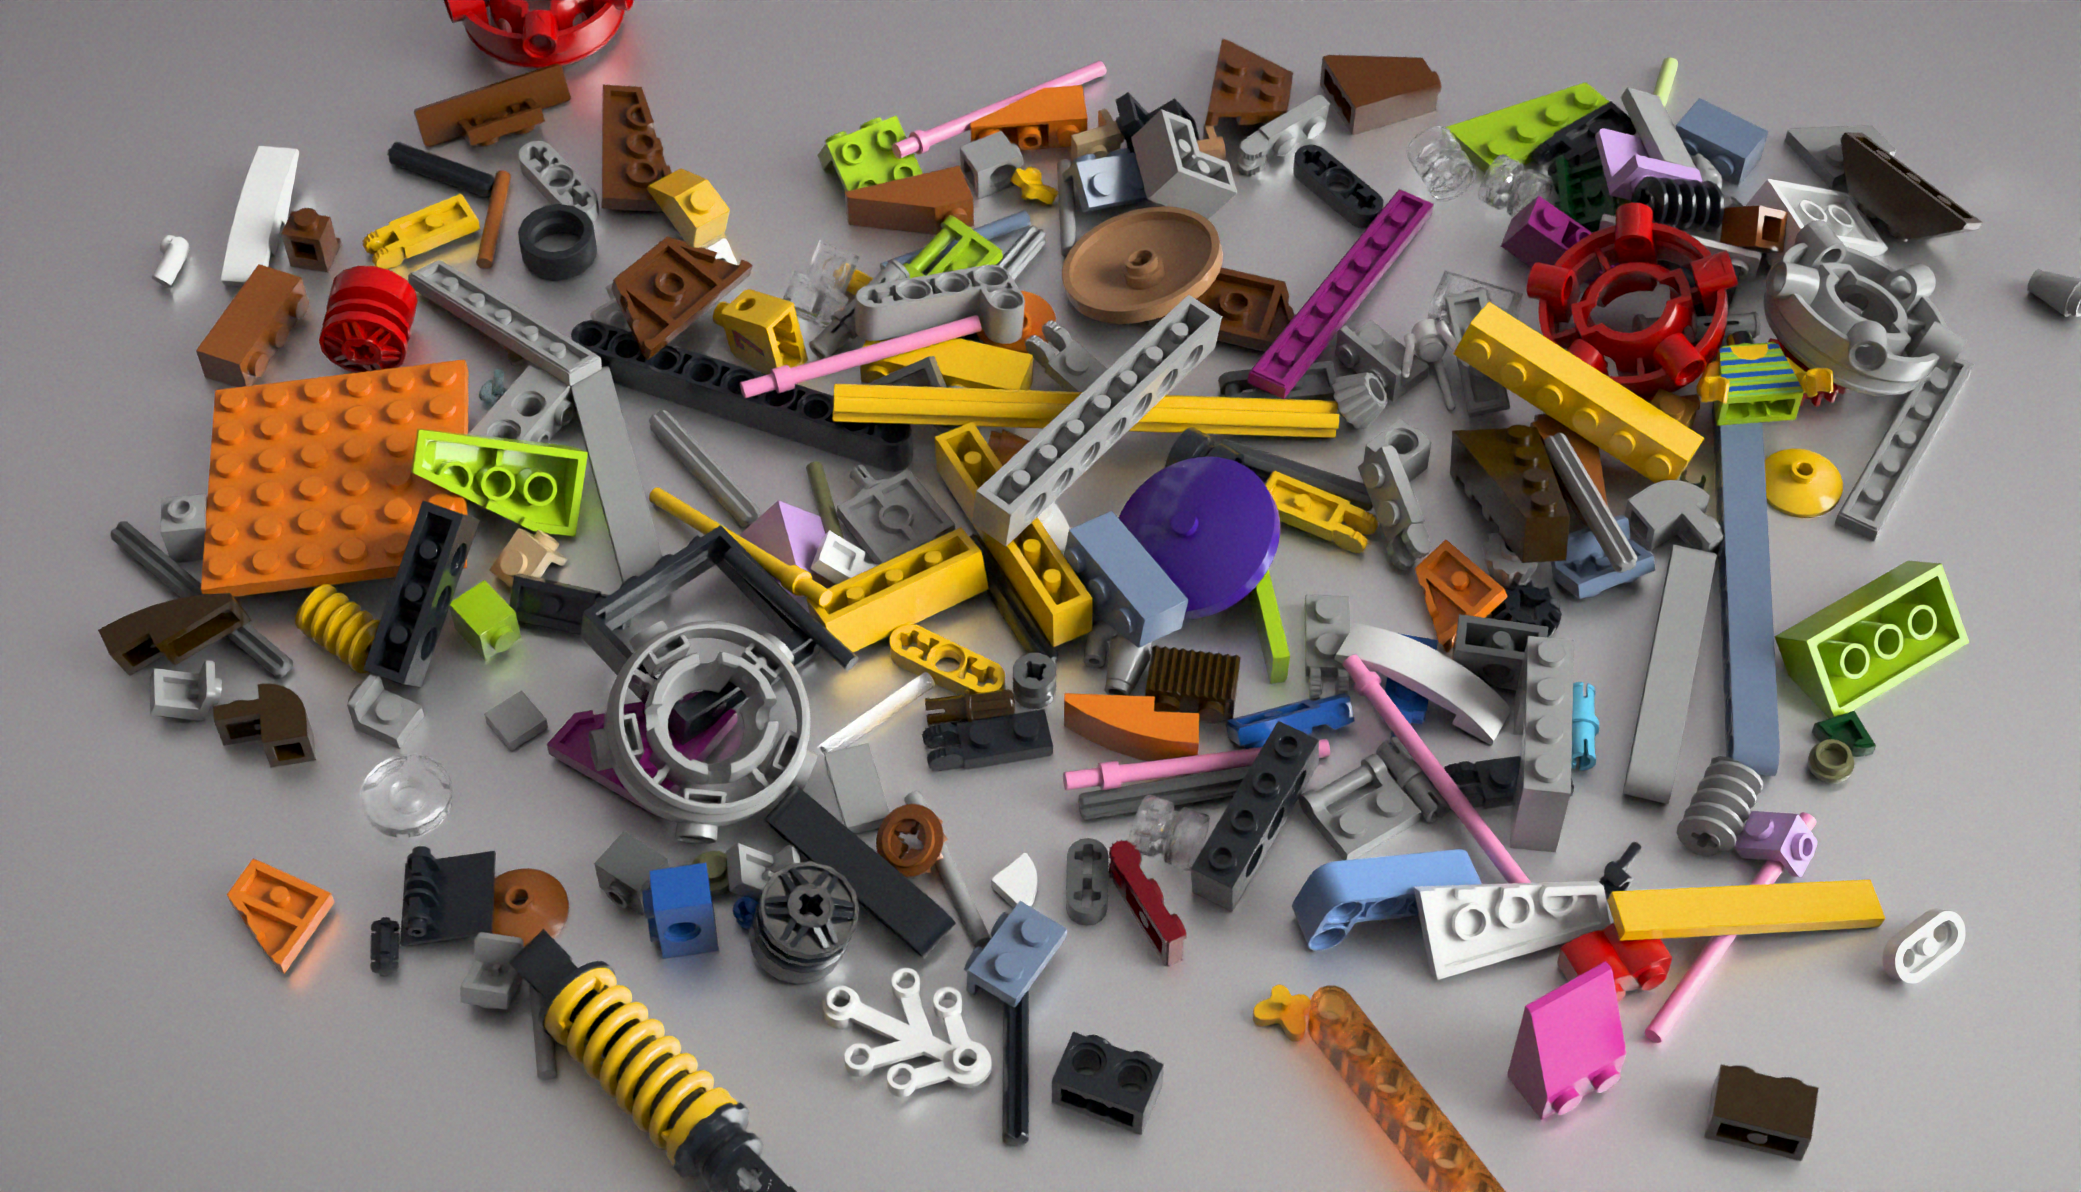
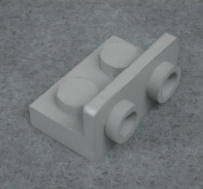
M1372 320L1354 332L1346 325L1338 330L1335 355L1340 362L1347 368H1352L1358 374L1372 372L1375 377H1378L1380 383L1384 386L1387 398L1392 402L1428 377L1429 366L1416 355L1413 356L1409 377H1402V364L1406 347Z

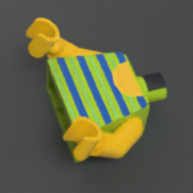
M1741 330L1728 336L1726 339L1727 346H1722L1718 349L1716 360L1707 364L1696 386L1701 402L1714 401L1715 422L1717 426L1795 420L1804 393L1808 397H1814L1817 395V391L1833 392V372L1828 368H1813L1805 372L1790 358L1785 357L1778 344L1774 342L1754 344L1751 334Z

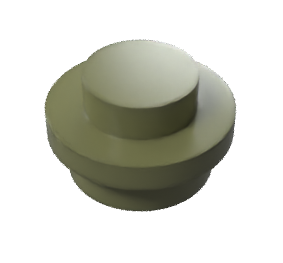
M1828 739L1822 741L1811 749L1808 756V767L1811 773L1827 783L1845 781L1850 777L1854 769L1855 763L1850 748L1839 740Z
M708 851L695 858L692 864L706 863L712 896L724 894L730 889L726 853Z

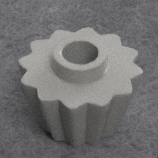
M1372 372L1337 377L1335 379L1336 383L1332 385L1335 391L1333 397L1338 403V411L1356 429L1367 428L1388 403L1384 386Z
M1499 531L1498 533L1489 534V542L1483 545V551L1490 576L1495 578L1497 583H1502L1505 587L1510 586L1513 581L1518 585L1526 582L1537 569L1539 562L1522 563L1499 535Z

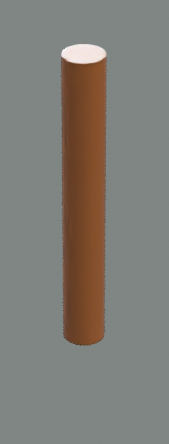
M503 170L497 171L495 174L476 260L477 266L483 269H489L493 264L511 175Z

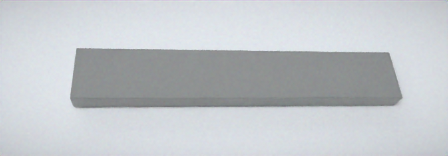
M440 259L408 275L409 284L415 291L569 386L602 370L601 357Z
M1957 357L1946 373L1935 367L1928 376L1922 378V381L1915 389L1909 392L1839 511L1835 524L1875 541L1970 376L1974 364Z

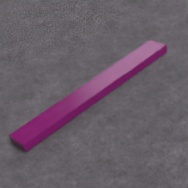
M1399 189L1249 371L1247 383L1285 399L1337 334L1338 330L1345 324L1430 218L1434 204Z

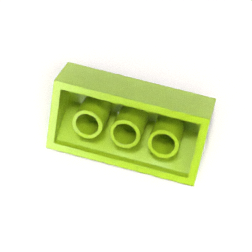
M1909 560L1774 636L1789 677L1829 719L1855 710L1969 643L1942 563Z

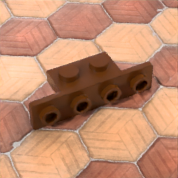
M559 63L416 108L414 116L422 141L427 147L463 136L471 146L484 147L496 143L499 140L498 137L512 132L513 134L520 135L533 131L535 125L545 122L543 109L567 102L571 99L563 68Z

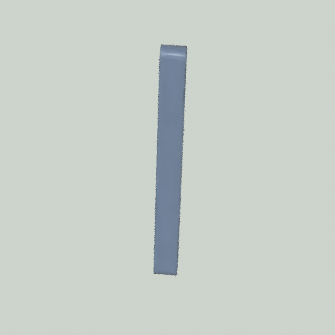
M1713 401L1712 423L1716 520L1723 534L1718 554L1726 757L1739 761L1754 770L1758 775L1775 776L1779 765L1780 743L1763 424L1759 422L1717 426Z

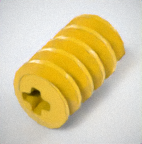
M322 584L306 598L298 609L295 616L297 629H300L309 638H313L314 642L325 647L328 652L337 656L345 664L350 665L359 674L368 673V671L363 669L380 620H374L373 615L366 610L361 611L360 605L354 601L349 602L346 595L341 592L337 593L336 588L330 584Z

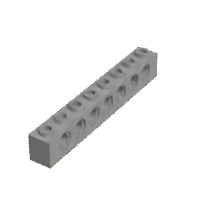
M1188 294L976 491L972 523L1006 547L1215 349L1222 316Z

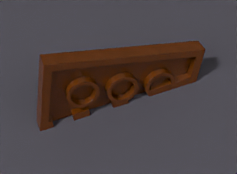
M603 85L601 209L663 212L647 189L649 185L672 172L670 166L666 165L663 156V146L660 138L656 136L654 121L642 87Z

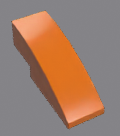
M1064 694V726L1089 741L1111 751L1144 761L1198 755L1199 713L1154 712L1155 697Z

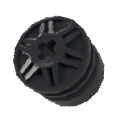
M811 861L793 863L774 873L763 888L759 903L752 917L748 935L752 954L762 969L778 980L794 984L816 982L832 973L843 958L857 926L860 910L856 892L847 879L830 866Z

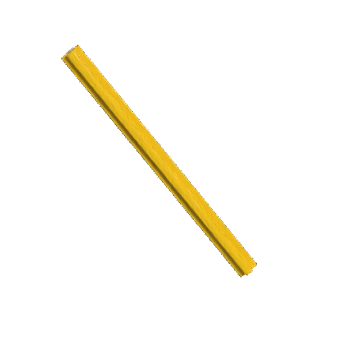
M834 384L833 422L963 426L973 422L976 427L1044 429L1083 392ZM1166 395L1128 432L1183 433L1187 428L1194 427L1205 434L1336 438V428H1339L1338 403L1329 400Z

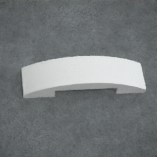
M1354 624L1334 658L1343 664L1348 657L1356 654L1370 672H1380L1455 713L1456 717L1452 723L1453 725L1490 745L1493 744L1512 710L1490 686L1464 666L1423 643L1389 630Z

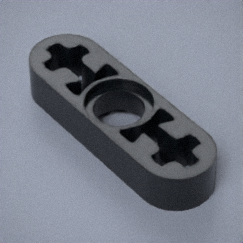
M1305 145L1295 152L1294 176L1350 224L1358 228L1367 229L1383 209V198L1324 148L1317 145ZM1333 182H1341L1347 185L1348 188L1343 191H1335L1330 189L1328 185Z

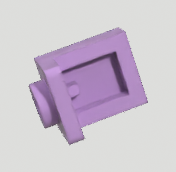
M1752 811L1734 848L1741 858L1781 861L1791 876L1802 877L1810 859L1815 853L1817 839L1799 814Z

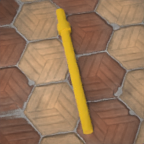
M659 487L654 488L649 494V501L704 535L721 525ZM722 526L768 574L781 581V586L796 596L804 595L821 606H826L830 603L833 596L832 591L812 580L809 572L797 565H787Z

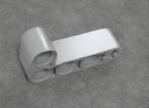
M983 265L862 287L856 294L855 332L865 340L880 341L901 337L977 315L983 331L990 340L1008 344L1018 341L1022 336L1025 299L1010 273L1005 268L996 265Z

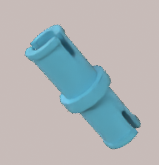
M1584 682L1573 683L1571 768H1576V757H1579V770L1583 771L1591 769L1596 765L1595 736L1599 733V720L1595 716L1596 690L1594 686L1588 683L1586 685V695L1583 696Z

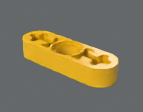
M905 624L897 627L890 636V655L892 661L897 666L957 695H965V690H969L970 694L1006 690L1005 672L998 663L914 624ZM912 643H917V648L911 646L907 651L902 650V645L909 647ZM947 657L953 658L960 663L957 669L949 672L939 670L935 664L940 659ZM988 678L993 680V684L986 683L983 687L978 686V681L984 683Z

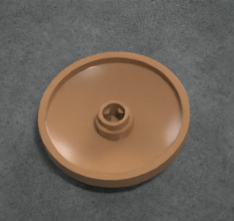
M1158 206L1141 208L1112 217L1083 235L1070 249L1062 267V281L1073 307L1091 319L1115 324L1145 322L1166 316L1188 294L1195 299L1200 297L1212 285L1220 272L1223 262V250L1216 228L1201 214L1179 207Z

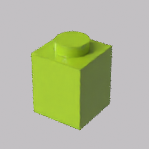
M485 580L454 599L450 604L449 608L456 631L485 661L499 652L508 650L515 641L521 638L516 612Z

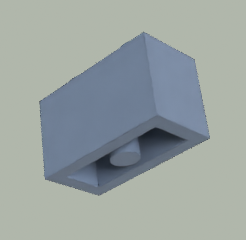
M1701 98L1695 102L1676 125V130L1690 156L1696 154L1703 155L1704 158L1711 162L1723 179L1737 186L1741 184L1760 161L1768 135L1767 130Z

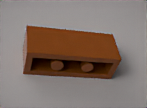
M258 264L196 350L206 378L234 387L252 386L256 379L265 373L270 359L278 348L284 346L289 332L297 321L302 319L307 313L309 299L306 295L302 277Z

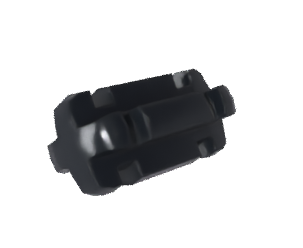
M382 917L381 920L373 921L371 925V931L375 933H371L370 959L375 960V962L370 963V969L372 972L379 973L380 976H388L389 973L397 972L399 968V963L394 962V960L399 959V933H395L399 931V924L397 921L390 920L389 917Z

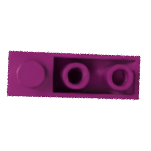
M1538 195L1511 219L1501 247L1531 268L1536 262L1555 265L1557 260L1569 248L1592 234V232ZM1616 263V264L1611 265V268L1614 267V266H1616V265H1619L1620 263ZM1602 270L1592 275L1584 283L1591 284L1594 279L1603 273Z

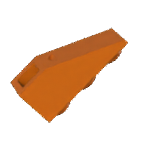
M1082 85L1042 88L970 123L971 142L1002 131L1011 144L1015 143L1020 151L1071 147V135L1087 131L1088 117Z

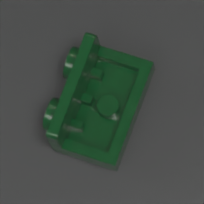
M1564 155L1557 156V172L1552 173V181L1560 201L1555 202L1554 206L1590 232L1599 231L1602 216L1606 214L1616 217V209L1618 208L1617 197L1611 196L1609 193L1601 159L1571 168Z

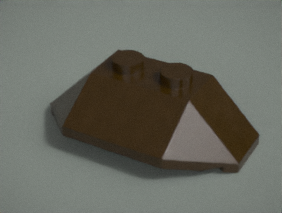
M1845 132L1841 137L1848 195L1859 202L1857 207L1861 212L1874 219L1879 217L1889 225L1887 230L1894 237L1908 242V240H1925L1978 230L1982 226V221L1881 148L1864 133Z

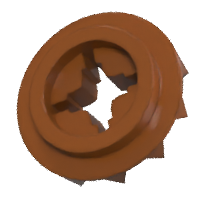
M919 804L900 806L891 811L879 827L876 837L877 853L905 877L914 879L915 876L922 873H931L930 868L935 862L943 859L941 853L943 843L948 840L943 832V821L931 809ZM918 832L917 838L924 845L923 849L911 848L908 851L909 845L904 842L905 839L899 836L900 833L915 835Z

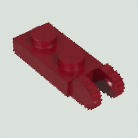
M1116 840V843H1112V847L1109 850V858H1111V863H1109L1110 878H1113V883L1163 964L1169 967L1182 961L1183 940L1187 938V934L1181 919L1175 913L1170 915L1163 904L1164 898L1158 883L1153 878L1147 879L1141 870L1142 855L1138 849H1135V845H1132V842L1127 840Z

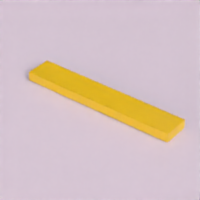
M1870 879L1613 891L1607 900L1620 941L1880 927L1886 919Z

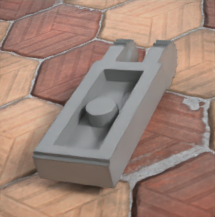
M1318 94L1260 127L1258 131L1241 141L1239 145V154L1241 156L1238 157L1236 163L1239 172L1246 176L1255 175L1256 172L1259 173L1264 170L1265 162L1276 155L1283 156L1287 154L1296 144L1308 137L1315 138L1326 127L1330 103L1322 95Z
M1049 320L1043 325L1042 331L1045 339L1051 342L1060 352L1058 355L1055 356L1052 347L1047 342H1044L1042 338H1039V336L1032 335L1025 341L1028 353L1033 355L1035 360L1045 368L1044 372L1067 392H1084L1107 370L1102 363L1076 340L1072 341L1069 332L1056 323V321Z
M1382 446L1359 465L1358 470L1386 540L1389 542L1386 548L1388 556L1391 557V561L1396 568L1406 571L1414 566L1416 558L1419 557L1421 559L1428 555L1432 546L1424 526V517L1396 448L1393 446Z
M1305 595V676H1309V699H1320L1323 689L1321 677H1336L1335 695L1342 693L1348 695L1350 675L1342 663L1334 658L1350 633L1349 596Z

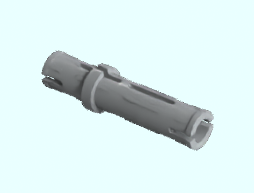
M891 259L866 286L909 279L910 274L901 263ZM856 297L842 311L837 310L831 316L832 322L809 343V348L819 359L833 356L850 338L855 339L858 336L855 332Z

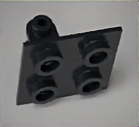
M425 846L414 847L412 853L407 856V863H405L400 945L408 946L477 936L479 932L492 934L496 852L488 851L436 859L431 854L430 848Z

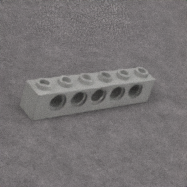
M529 365L469 434L550 443V440L561 427L570 423L576 411L571 386ZM467 500V516L481 521L488 512H492Z

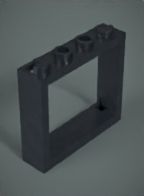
M721 525L701 538L697 535L690 541L687 547L676 554L663 556L652 569L641 576L635 575L628 578L617 591L606 598L595 599L594 605L583 611L581 638L618 675L623 665L633 653L612 631L716 565L784 635L780 640L792 652L794 660L791 663L795 669L817 656L820 651L818 644L724 560L726 552L732 547H737L777 583ZM641 664L638 670L648 674L644 665ZM778 677V678L772 683V685H774L775 683H777L778 681H780L781 678ZM630 681L628 688L645 705L649 691L641 689L639 685ZM730 681L719 693L703 690L683 704L679 701L674 704L668 718V730L684 745L714 725L731 708L736 710L744 705L749 697Z

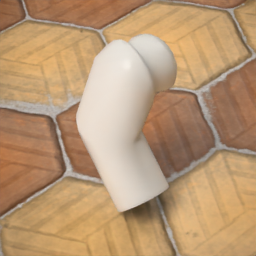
M168 235L162 239L160 251L164 255L152 276L156 282L171 287L189 254V244L184 238Z

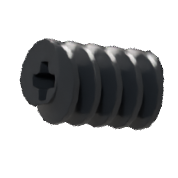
M1647 176L1639 181L1631 197V203H1641L1651 207L1653 210V223L1668 225L1682 231L1689 228L1694 232L1701 231L1702 229L1707 233L1715 232L1723 220L1724 198L1718 185L1712 181H1686L1681 178L1671 179L1669 177L1657 178L1655 176Z

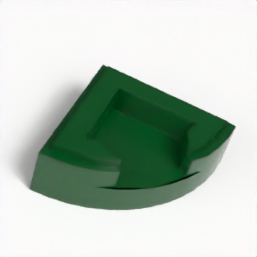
M1855 711L1814 723L1812 733L1820 743L1828 739L1839 740L1850 748L1852 755L1855 757L1868 756L1874 753L1876 745Z

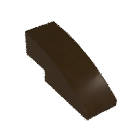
M231 593L203 594L178 598L149 606L126 615L98 631L109 655L130 676L163 656L175 666L252 620Z

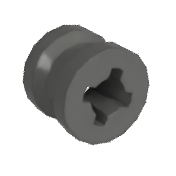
M1028 653L1016 660L1013 666V695L1021 706L1029 709H1040L1048 706L1056 696V666L1047 655ZM1032 676H1037V677L1042 678V680H1041V681H1038L1037 678H1031V677H1032Z

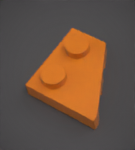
M1444 540L1415 567L1425 596V602L1437 633L1438 642L1446 653L1453 648L1459 614L1485 618L1508 597L1501 585L1448 540Z
M254 858L227 893L232 907L277 970L284 974L335 903L330 892Z

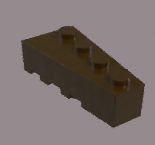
M1512 425L1509 428L1452 431L1450 475L1456 482L1462 481L1465 484L1464 492L1471 501H1479L1483 506L1482 514L1488 522L1493 521L1498 524L1499 535L1522 563L1566 561L1570 515L1537 427Z

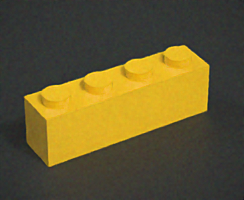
M960 338L860 365L861 382L870 383L930 356L935 357L947 387L1030 390L1033 383V355ZM890 339L880 341L866 340L863 347L887 341Z
M960 527L828 588L832 591L833 596L830 603L826 606H821L809 598H806L809 613L854 653L890 636L899 626L920 622L988 590L989 587L982 551Z

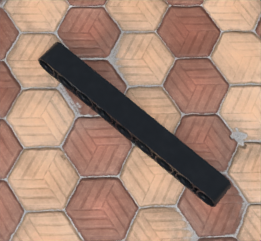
M583 321L572 330L571 338L573 341L601 357L602 367L609 366L615 384L885 471H902L912 463L913 442L910 424L833 422V396L795 384L794 389L782 393H777L776 390L744 398L740 382L766 374L669 343L648 360L643 356L631 331L599 321Z

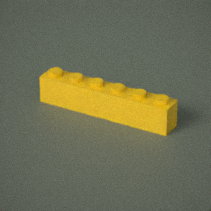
M1490 302L1471 321L1453 353L1456 357L1654 483L1677 480L1704 440V437Z
M973 422L935 436L937 471L971 523L976 491L1002 467V464ZM1038 517L1006 547L972 523L1053 647L1093 631L1092 597Z

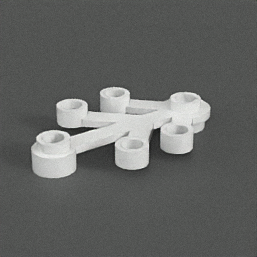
M901 968L891 978L892 993L901 1001L908 1024L860 1003L858 994L849 987L837 986L824 995L822 1000L823 1017L831 1027L847 1029L857 1023L895 1041L875 1048H870L862 1043L851 1045L846 1050L844 1058L846 1070L852 1076L864 1077L873 1069L922 1055L938 1061L917 1069H913V1067L905 1063H898L888 1070L887 1085L889 1091L897 1097H906L912 1094L915 1089L950 1080L962 1088H973L985 1081L990 1074L992 1066L990 1053L982 1044L970 1041L961 1016L962 997L954 988H941L933 997L934 1013L938 1018L944 1020L950 1044L932 1035L919 996L920 978L913 969ZM904 980H908L914 983V985L908 989H903L898 986V984ZM948 999L956 1003L951 1008H943L939 1005L942 1001ZM838 1000L849 1001L844 1007H837L833 1004ZM856 1056H864L868 1059L862 1065H856L851 1062ZM964 1058H972L976 1061L971 1066H963L959 1063ZM902 1075L910 1078V1081L904 1085H898L893 1081L896 1077Z

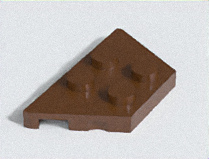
M1222 39L1205 125L1217 126L1219 117H1237L1239 125L1267 124L1287 113L1293 72L1229 40Z
M667 236L613 279L611 290L643 356L649 360L749 277L753 265L744 260H741L738 266L716 259V251L703 247H692L684 241Z
M1222 267L1212 285L1196 299L1222 316L1217 341L1264 352L1267 351L1295 316L1293 308L1289 305V294L1285 281ZM1165 316L1150 320L1148 325L1155 326Z

